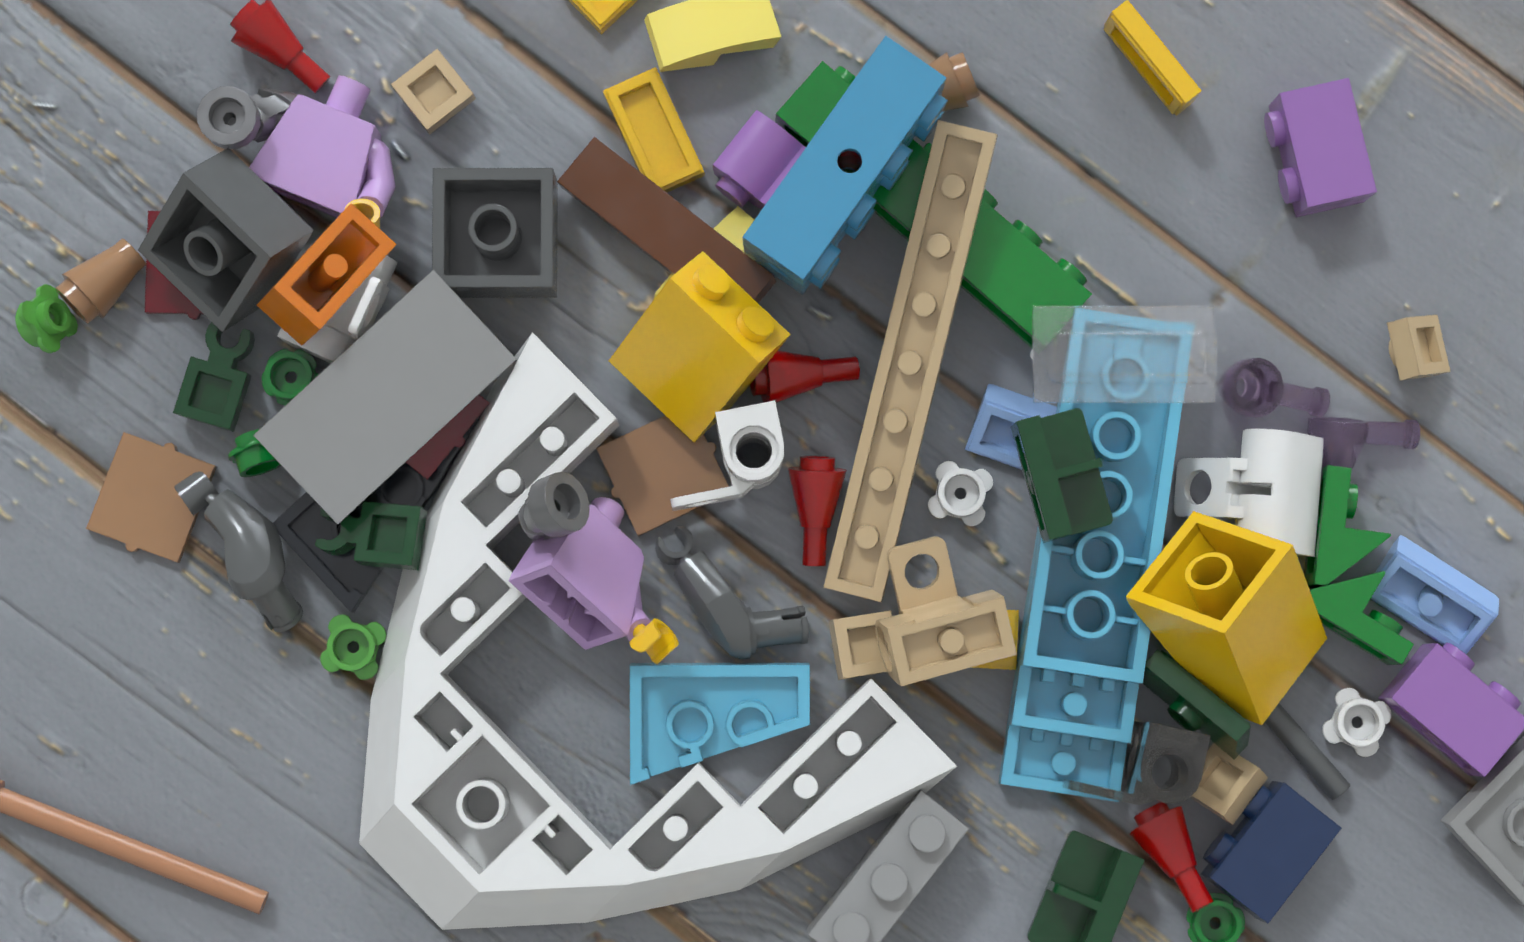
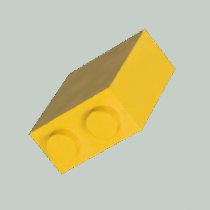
M702 251L669 278L608 361L689 439L695 442L717 422L715 412L729 410L791 334Z

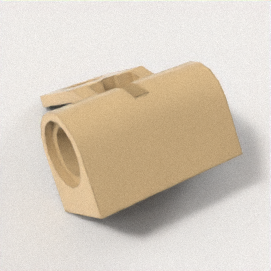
M933 536L899 545L888 551L887 560L900 614L877 620L875 628L885 668L889 676L897 684L905 686L1017 655L1004 596L994 590H988L962 598L959 597L947 546L942 538ZM918 554L931 556L937 564L935 580L924 588L911 586L905 577V568L908 561Z

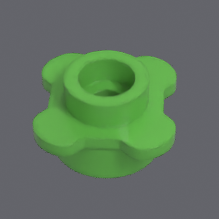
M44 284L36 289V297L30 301L20 303L16 311L15 321L21 337L28 344L40 347L46 353L58 351L60 349V341L65 336L70 337L77 332L78 324L75 316L70 312L67 304L58 298L57 291L51 285Z
M344 614L333 617L328 625L331 634L327 641V649L320 656L322 666L329 672H337L340 669L354 672L361 680L373 678L379 668L376 661L379 646L386 640L387 633L385 628L377 622H371L367 625L355 623L348 615ZM352 641L359 644V650L356 653H351L348 650V645Z

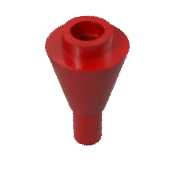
M255 0L249 1L230 23V26L237 31L231 40L232 43L283 70L288 69L315 94L330 79L331 76L303 52V46L272 0H266L261 5Z
M777 351L751 382L750 390L753 396L761 395L763 403L774 400L778 403L821 387L823 383L858 380L860 377L859 361L856 356L820 360L819 357Z
M800 456V466L789 467L788 472L800 526L803 527L802 565L826 566L827 528L831 526L847 470L835 468V457Z
M1162 801L1137 814L1134 820L1138 827L1132 830L1129 835L1170 879L1174 878L1192 913L1213 903L1214 900L1195 868L1197 862L1182 806L1170 809L1166 801Z

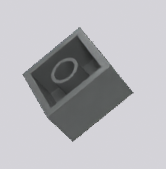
M227 148L182 174L138 251L214 325L224 332L260 309L256 306L258 302L289 270L314 230L237 155Z
M433 168L432 270L446 282L459 298H557L558 183L554 169Z

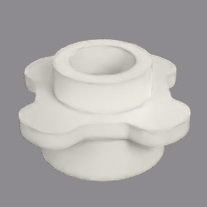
M953 461L943 462L937 467L935 472L938 485L935 495L928 501L930 513L939 519L947 515L960 518L967 526L980 524L985 518V510L982 505L986 492L993 486L992 476L984 469L972 471L959 468ZM962 488L965 490L966 496L964 499L956 498V489Z
M1353 688L1341 689L1335 695L1337 706L1332 718L1324 722L1322 726L1323 736L1329 743L1336 744L1342 742L1354 747L1356 754L1359 756H1371L1379 748L1378 740L1384 732L1385 724L1391 720V710L1383 701L1373 702L1361 698L1358 691ZM1356 716L1362 720V725L1359 728L1353 727L1351 723L1352 719Z

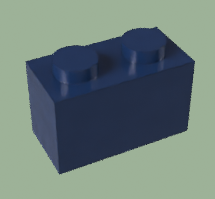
M1272 781L1268 787L1262 785L1242 812L1245 817L1230 835L1223 831L1211 843L1203 856V859L1209 864L1201 873L1204 878L1232 898L1233 901L1253 917L1267 924L1342 829L1285 782Z

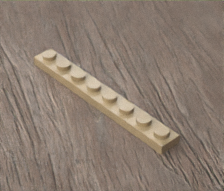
M940 120L937 122L823 588L882 602L890 574L887 553L897 545L998 135L995 133Z

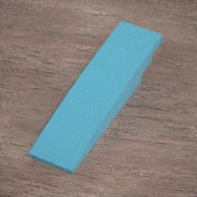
M1078 308L1073 310L1056 414L1075 408L1082 410L1095 457L1102 458L1104 465L1099 471L1113 521L1110 525L1046 543H1043L1039 527H1037L999 784L1119 802L1127 743H1131L1139 684H1143L1150 629L1128 604L1126 595L1162 551L1194 326Z

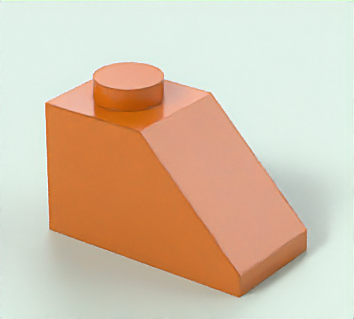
M350 203L256 306L302 346L327 323L397 244L357 207Z

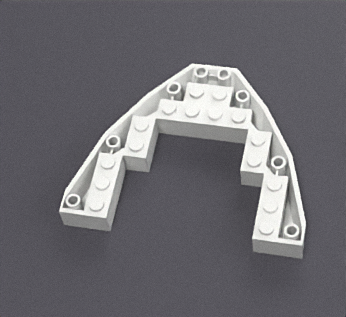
M532 332L514 356L516 360L502 372L486 398L489 405L482 412L427 511L419 570H402L371 696L359 844L442 930L588 923L738 891L900 812L920 790L926 793L957 767L955 763L872 679H868L741 805L698 762L613 846L448 676L474 648L527 598L509 582L513 570L495 553L493 548L520 523L519 510L528 497L531 485L537 480L553 473L566 472L570 474L620 426L617 418Z

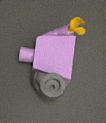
M338 75L326 104L304 95H296L290 91L259 89L257 94L249 96L244 90L234 86H220L209 91L201 99L197 109V123L201 132L215 146L223 149H239L248 145L253 140L257 143L267 140L249 168L275 193L335 218L352 203L380 229V218L383 216L393 195L395 181L390 150L381 141L380 132L375 125L359 118L371 91L367 86L351 78Z
M566 472L553 473L537 480L531 485L528 497L519 510V522L522 530L534 541L512 572L509 582L583 649L587 650L626 637L630 641L629 643L633 650L639 653L646 651L651 661L656 665L659 664L679 645V642L674 632L664 622L656 618L651 621L642 610L639 582L644 556L642 550L619 529L624 516V509L618 502L606 497L595 498L589 504L587 493L581 483L573 475Z

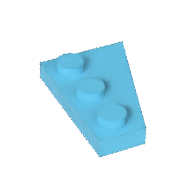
M630 663V785L650 779L651 776L678 767L683 768L701 762L705 758L738 747L742 748L810 725L809 663H659L657 665L655 663Z

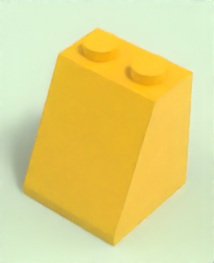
M1195 511L1192 512L1126 595L1131 608L1180 666L1243 718L1259 725H1263L1327 640L1324 627L1292 544Z

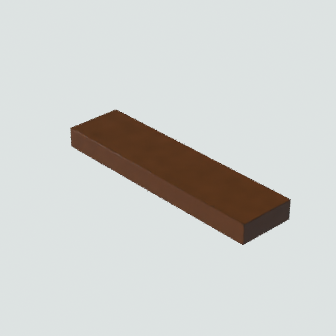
M596 137L589 142L557 181L562 189L672 275L703 251L757 303L762 300L777 282L774 275Z

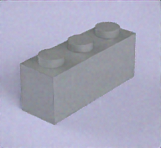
M920 790L894 816L806 928L808 935L816 942H881L969 828Z

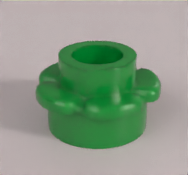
M288 349L279 350L267 360L265 371L262 373V386L269 396H275L279 404L286 406L319 375L315 370L317 363L309 353L303 350H296L295 352H290ZM289 372H294L297 375V379L293 383H288L286 380Z
M255 429L238 436L234 440L236 448L228 454L229 461L236 463L241 477L258 476L282 466L253 436L260 429Z
M1210 893L1214 902L1192 913L1190 907L1188 908L1186 920L1190 923V927L1187 933L1192 942H1237L1240 935L1244 932L1245 917L1243 911L1235 907L1232 898L1225 894ZM1218 917L1220 919V926L1214 929L1210 926L1209 922L1211 918Z

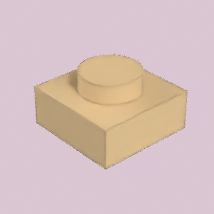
M438 48L391 84L395 92L429 135L476 99L473 92Z
M1438 315L1406 317L1387 323L1390 335L1389 354L1393 364L1397 367L1400 381L1432 377L1451 372Z
M891 610L828 621L838 680L887 672L878 646L875 623L877 620L892 617Z
M1213 743L1180 788L1191 799L1233 825L1268 777L1259 767L1238 755L1234 760Z

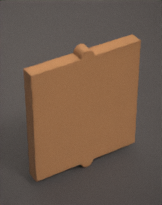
M666 416L596 448L614 485L611 495L616 499L620 498L637 536H641L702 507L698 506L673 511L670 499L729 487L714 456L716 445L713 442H707L704 434L697 441L693 442Z
M123 432L86 529L126 543V549L130 552H137L139 549L180 563L199 512L193 516L174 486L195 472H203L212 481L217 466L177 452V446L172 443H166L163 447Z

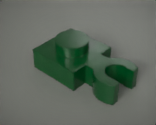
M211 322L205 334L206 345L210 350L208 360L190 357L173 413L234 432L252 377L246 372L236 370L238 361L245 359L251 353L255 342L254 333L243 329L237 345L232 348H224L221 344L223 332Z
M363 501L360 518H354L349 514L340 522L341 531L336 538L332 540L316 539L315 546L330 555H342L356 547L354 561L360 565L419 570L427 511L420 506ZM321 508L320 516H322L323 518H325V519L328 520V521L335 522V521L323 510V508Z

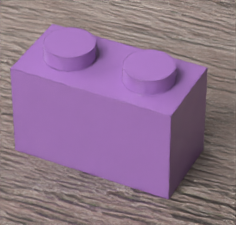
M1349 78L1279 93L1269 105L1270 112L1265 113L1264 124L1271 147H1279L1284 169L1278 171V182L1282 198L1286 204H1293L1296 218L1364 203L1373 196L1377 189Z
M1448 642L1443 647L1438 643L1422 644L1378 699L1385 702L1394 713L1469 776L1485 777L1524 730V716L1517 711L1521 702L1499 683L1492 681L1488 686L1472 673L1471 669L1475 666V663L1456 646Z

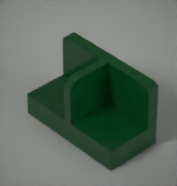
M1075 408L1042 418L1040 415L1016 421L1010 428L1043 543L1110 525L1113 517L1099 471L1104 465L1102 458L1095 457L1082 410Z
M1071 830L1067 834L1027 933V939L1030 942H1112L1144 859L1078 831Z

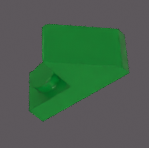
M1332 465L1322 467L1315 557L1306 556L1304 576L1308 587L1316 588L1328 585L1391 537L1390 533L1345 528L1346 519H1353L1358 502L1357 484L1350 483L1352 468Z
M1385 571L1310 589L1324 627L1386 665L1403 664L1414 643L1399 635L1403 626L1389 616L1373 609L1368 616L1363 613L1383 579Z

